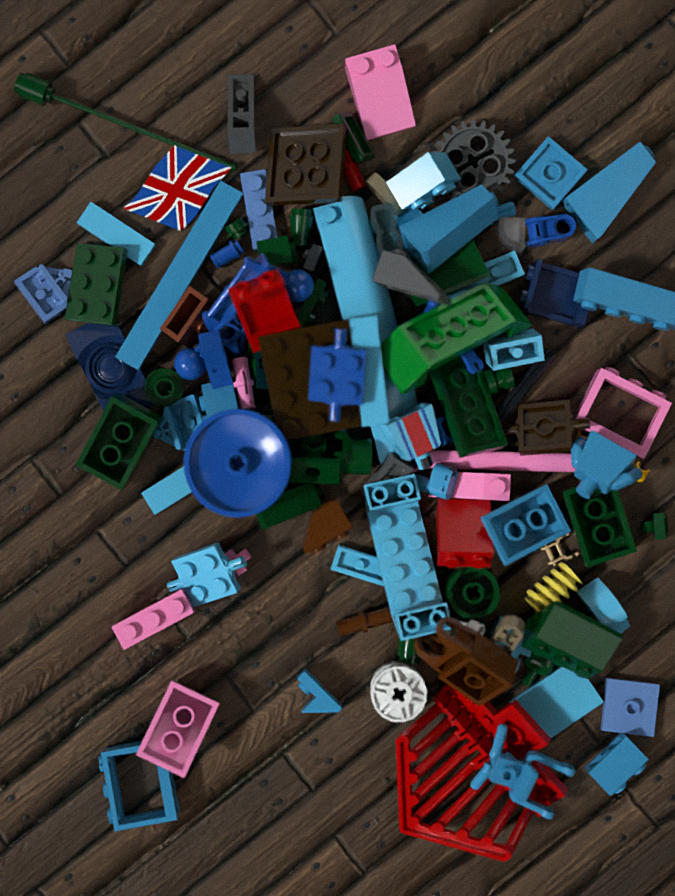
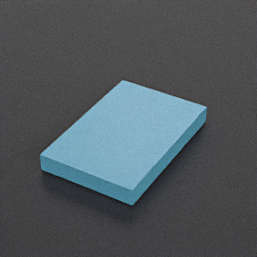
M558 667L548 676L543 677L509 701L510 703L516 699L550 738L603 703V700L588 679L578 677L574 672L564 667Z

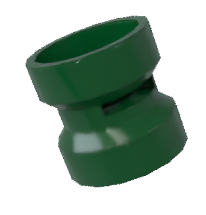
M489 368L482 371L490 395L498 393L499 388L508 390L515 387L510 368L495 371Z

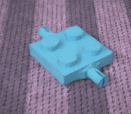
M219 542L175 557L171 562L179 579L169 581L167 588H170V592L184 588L194 607L235 594L241 589L235 577V570L246 567L247 561L244 556L230 560L224 554Z

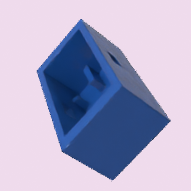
M219 330L199 334L201 353L212 388L216 389L232 385L233 380Z

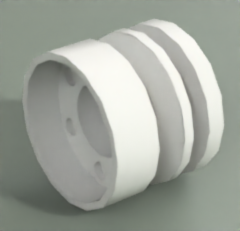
M391 661L378 668L371 679V699L375 710L383 718L392 722H406L414 719L422 711L427 699V689L421 674L414 666L399 661ZM396 687L399 690L405 689L403 691L404 697L400 699L398 696L393 697L395 694L393 689Z

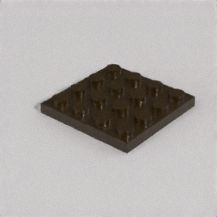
M349 319L258 336L275 424L282 431L286 440L362 426L359 405L346 404L341 406V421L335 422V420L329 421L331 405L325 402L308 400L312 346L334 345L335 329L341 328V330L347 329L346 345L352 348Z

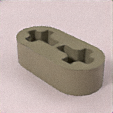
M374 172L365 181L368 188L394 216L399 217L406 210L401 208L386 181L379 174Z

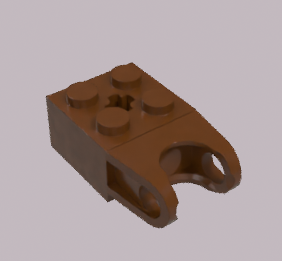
M444 617L437 622L435 630L438 637L428 634L416 637L414 640L417 654L439 673L438 678L478 706L483 705L513 685L519 661L480 633L451 617ZM444 624L451 628L453 633L451 636L445 632ZM422 640L430 645L431 652L423 648Z

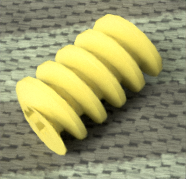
M560 562L558 564L560 572L555 569L550 571L553 579L548 576L542 577L544 586L538 582L534 584L537 592L530 589L526 591L529 597L526 601L537 613L556 600L561 602V595L569 599L568 589L577 592L576 582L582 584L580 579L565 563Z

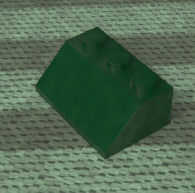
M473 239L430 273H427L410 252L408 253V259L417 263L445 294L490 277ZM409 295L416 307L429 301Z
M578 486L562 491L586 568L637 552L618 490H611L608 494H604L595 489L590 498H584L576 492Z
M556 600L527 619L522 647L530 650L534 655L542 656L552 661L556 666L564 667L574 672L578 677L589 679L604 670L621 642L623 634Z

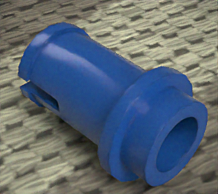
M230 240L229 245L210 254L212 261L218 269L237 257L241 259L244 251L237 240L234 242Z

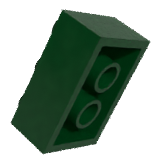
M121 393L111 396L76 466L122 491L130 484L164 418Z

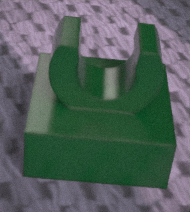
M667 512L653 513L654 521L641 522L642 532H654L655 540L669 538Z

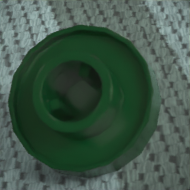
M161 367L154 369L145 380L146 395L152 403L158 406L172 405L180 399L183 393L182 379L176 371L170 368Z

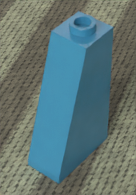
M641 142L568 195L562 202V205L592 244L602 236L656 163L651 149L648 146H643Z
M479 185L399 226L405 248L427 273L432 272L499 218L496 208L499 205L497 197L492 191L489 192L482 185Z

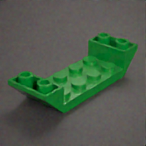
M484 282L451 299V306L441 304L398 326L380 345L383 370L400 393L404 395L423 385L427 372L504 331L511 338L531 327V322L501 286Z

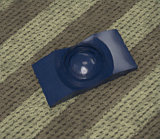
M118 322L116 326L86 323L65 334L103 411L111 396L117 393H121L147 409L155 405L146 395V376L142 368L138 371L115 357L126 340Z

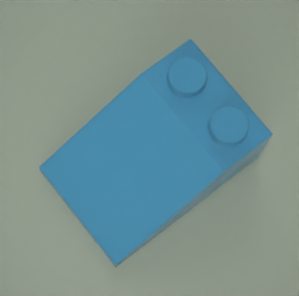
M547 484L480 518L504 566L571 532Z

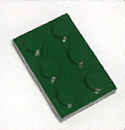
M77 243L65 320L116 326L128 254L127 249Z

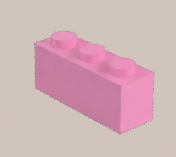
M183 588L113 625L112 629L123 650L191 615L197 609L193 606L187 592Z

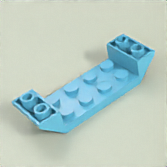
M415 474L363 485L367 518L391 617L399 638L403 641L436 633L437 622L444 617H450L447 602L443 603L418 504L421 497ZM443 625L444 630L451 629L448 625Z

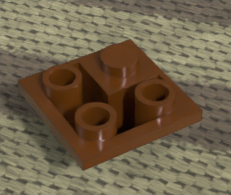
M336 498L312 510L302 541L305 554L310 552L313 555L317 554L327 547L325 543L333 538L335 541H339L350 534L348 530L352 526Z

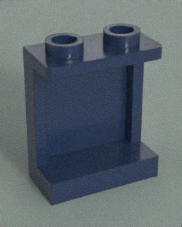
M537 259L534 265L529 264L525 278L529 280L527 290H522L519 304H522L521 311L577 328L583 327L589 310L581 308V303L573 301L580 273L542 263L543 260Z

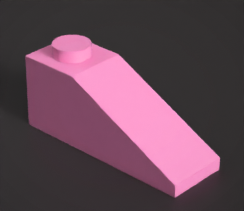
M458 472L451 498L509 501L511 474Z

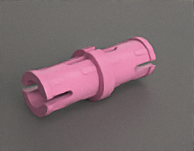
M248 357L234 358L231 360L235 376L233 386L237 390L239 409L253 411L256 409L252 389L254 380L250 377Z

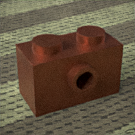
M189 286L160 327V330L187 348L194 347L199 340L198 335L208 331L203 321L202 313L209 311L214 302Z

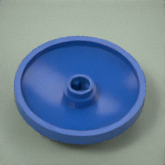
M231 409L208 417L195 429L185 449L184 473L190 490L206 508L223 516L247 517L266 510L283 494L291 476L292 457L284 434L270 419L253 411Z

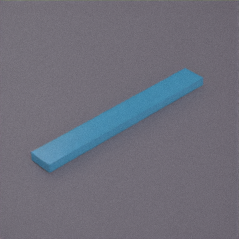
M220 181L115 356L118 360L138 371L140 370L163 332L160 330V327L191 285L243 197L242 192Z

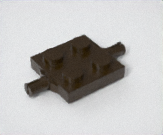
M570 400L519 404L516 424L502 426L505 436H517L520 456L571 452L575 430L591 429L590 418L574 419Z

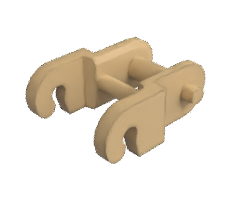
M570 532L540 548L546 551L550 559L547 563L548 565L553 564L555 566L559 560L564 559V561H568L574 556L580 555L579 551L567 556L562 552L559 540L570 535ZM554 545L560 554L557 558L554 557L550 549Z

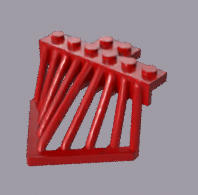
M445 683L433 698L435 704L395 740L399 830L406 835L505 862L512 857L533 814L535 813L539 818L541 817L539 813L524 807L506 844L495 843L494 841L518 806V803L513 802L509 798L484 837L470 836V833L510 787L497 784L457 832L445 829V827L490 782L489 778L477 790L472 789L470 786L433 824L429 825L421 821L473 772L481 768L485 761H489V753L492 749L499 724H505L508 727L502 753L506 754V752H509L519 761L521 758H525L528 751H539L547 746L551 738L516 699L500 710H497L490 701L478 706ZM440 713H445L447 716L411 749L410 741ZM455 725L458 727L413 770L411 769V762L416 761L446 730ZM468 738V741L412 793V784L416 783L456 743ZM476 750L479 751L471 761L413 814V806L418 804L465 757ZM533 760L531 765L538 772V777L527 798L549 806L566 796L569 789L547 765Z

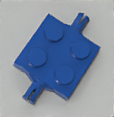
M336 328L334 345L312 346L308 400L325 402L331 405L329 421L335 420V422L341 421V406L346 404H364L367 350L353 349L347 346V329L341 330V328Z

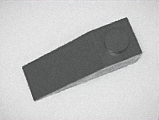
M254 74L228 75V140L230 154L256 153Z
M394 249L393 253L383 250L372 281L391 290L451 306V299L417 263L408 259V253Z

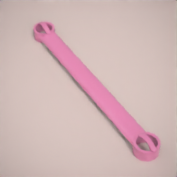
M431 450L429 453L434 464L426 468L433 469L436 463H440L449 467L455 466L458 470L575 472V468L571 465V453L520 456L519 452L489 451L459 458L457 450ZM417 463L412 465L414 470L411 473L419 470Z

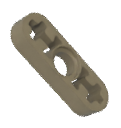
M505 616L501 619L489 640L511 655L522 639L525 623L516 616ZM496 642H504V643H506L508 646H503V645H500V644H498V643H496Z

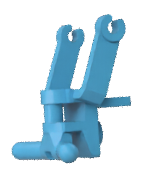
M499 724L492 749L489 753L490 759L485 761L482 769L471 781V788L474 790L479 789L489 778L491 782L510 787L508 791L513 802L552 820L554 816L553 809L527 798L538 777V772L531 763L533 760H536L573 777L576 771L575 767L535 750L528 751L525 758H521L520 761L516 760L509 752H506V754L502 753L508 727L505 724Z

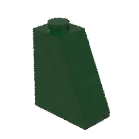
M306 483L284 492L272 506L257 513L256 516L262 530H265L321 506V500L325 499L319 484L314 486L313 483Z

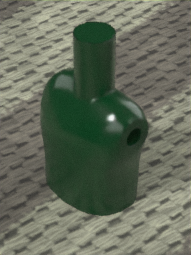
M531 652L530 658L525 656L523 659L524 665L529 670L522 683L531 687L537 675L548 676L551 673L554 663Z

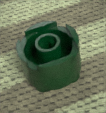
M459 567L449 575L446 581L445 598L449 606L461 617L479 619L491 614L495 610L500 599V590L496 578L484 568ZM476 585L477 596L471 595L467 598L469 593L466 589L468 587L473 588Z

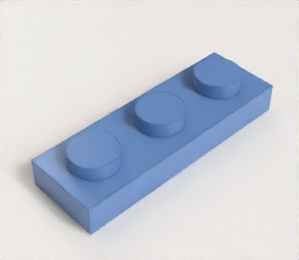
M265 169L240 173L254 251L258 250L256 241L277 237L272 206H268L265 203L267 180Z

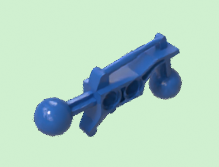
M261 253L256 260L246 257L242 268L232 282L226 286L211 309L202 313L209 332L219 330L223 345L231 351L233 359L243 357L244 342L247 336L232 299L230 298L225 303L230 296L228 289L234 287L239 280L240 282L248 281L260 276L263 272L278 269L284 280L290 301L300 303L306 301L314 290V281L306 271L295 269L286 272L271 265L264 253ZM200 343L196 348H184L176 355L174 368L181 378L195 380L206 371Z

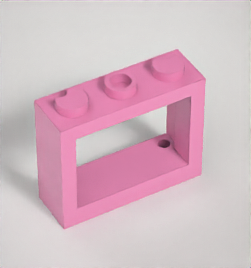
M606 366L605 369L600 368L596 370L573 416L574 419L586 418L604 380L658 407L640 445L591 420V429L578 430L588 435L593 430L636 454V459H645L672 403L665 400L667 396L659 391L652 390V392L643 389V384L635 379L629 378L627 381L619 377L620 372Z

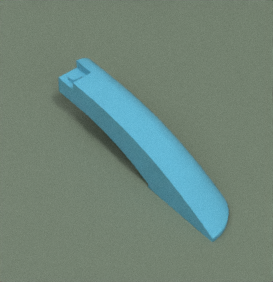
M343 196L342 202L313 208L317 228L342 320L376 315L381 345L398 327L388 288L372 281L380 257L364 201L358 196ZM383 370L388 417L391 418L417 405L415 390L413 389L402 395ZM372 425L370 428L381 465L391 452L396 455L397 453L380 426Z

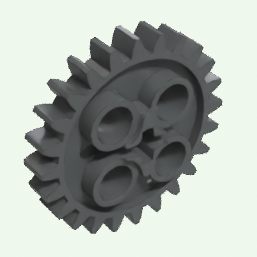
M472 119L470 127H467L465 122L461 121L460 130L454 125L451 126L453 134L449 135L444 132L443 135L446 141H437L436 143L441 150L433 152H445L448 158L455 152L461 153L463 155L462 161L457 165H453L456 171L468 166L470 158L473 157L475 160H478L488 151L494 150L492 155L486 156L477 162V168L474 169L473 166H469L459 174L461 180L455 183L456 188L452 190L451 199L479 185H482L489 192L492 191L494 193L497 190L503 194L502 183L510 185L506 175H514L515 173L509 166L516 164V160L508 158L515 153L514 149H506L511 143L510 139L501 140L504 136V131L502 130L495 134L496 125L493 124L489 129H486V121L484 120L480 127H477L475 119ZM476 139H482L486 142L485 147L480 151H475L471 148L473 141ZM494 161L499 165L495 173L489 174L484 171V166L487 162ZM473 175L476 178V182L471 187H465L462 185L463 177Z

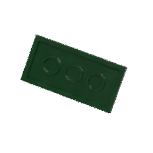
M459 355L429 371L459 458L503 449L508 446L482 370L471 374Z

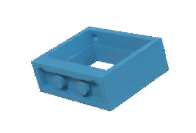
M142 741L106 747L101 752V756L98 757L99 769L101 772H104L106 782H103V793L105 798H109L110 808L107 809V816L109 817V823L114 826V831L175 821L180 815L173 772L157 765L164 809L125 816L115 756L137 752Z

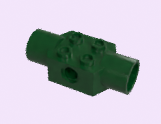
M343 429L287 440L292 457V470L288 483L339 484L346 474L371 475L372 438H350Z

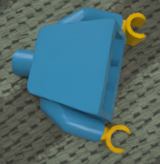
M593 430L588 437L582 436V431H578L576 439L572 444L571 465L575 468L574 476L581 480L576 488V492L584 498H590L595 489L608 494L611 490L617 491L636 481L643 482L650 469L642 470L640 468L641 462L639 461L634 466L636 454Z

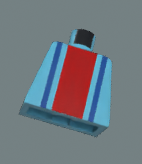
M422 402L389 418L388 424L379 425L401 459L406 461L415 459L419 470L429 468L434 464L429 451L439 447L441 442L432 404Z

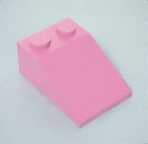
M395 44L345 59V71L367 141L416 127L402 65Z
M171 681L136 755L185 778L221 703L176 681Z

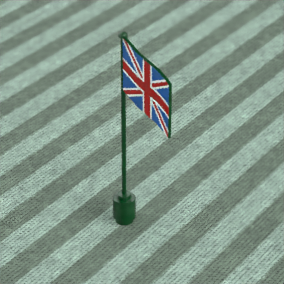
M20 73L16 79L14 92L19 94L20 98L41 106H45L47 102L51 103L54 99L173 146L154 167L139 193L123 208L127 211L182 231L197 216L212 190L230 171L234 172L238 169L236 162L232 164L55 94V88H52L53 84L49 80L31 73Z

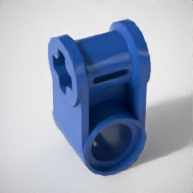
M568 214L548 217L540 216L524 220L529 237L527 247H539L567 241L576 229L575 220ZM556 224H567L569 232L566 234L559 233Z

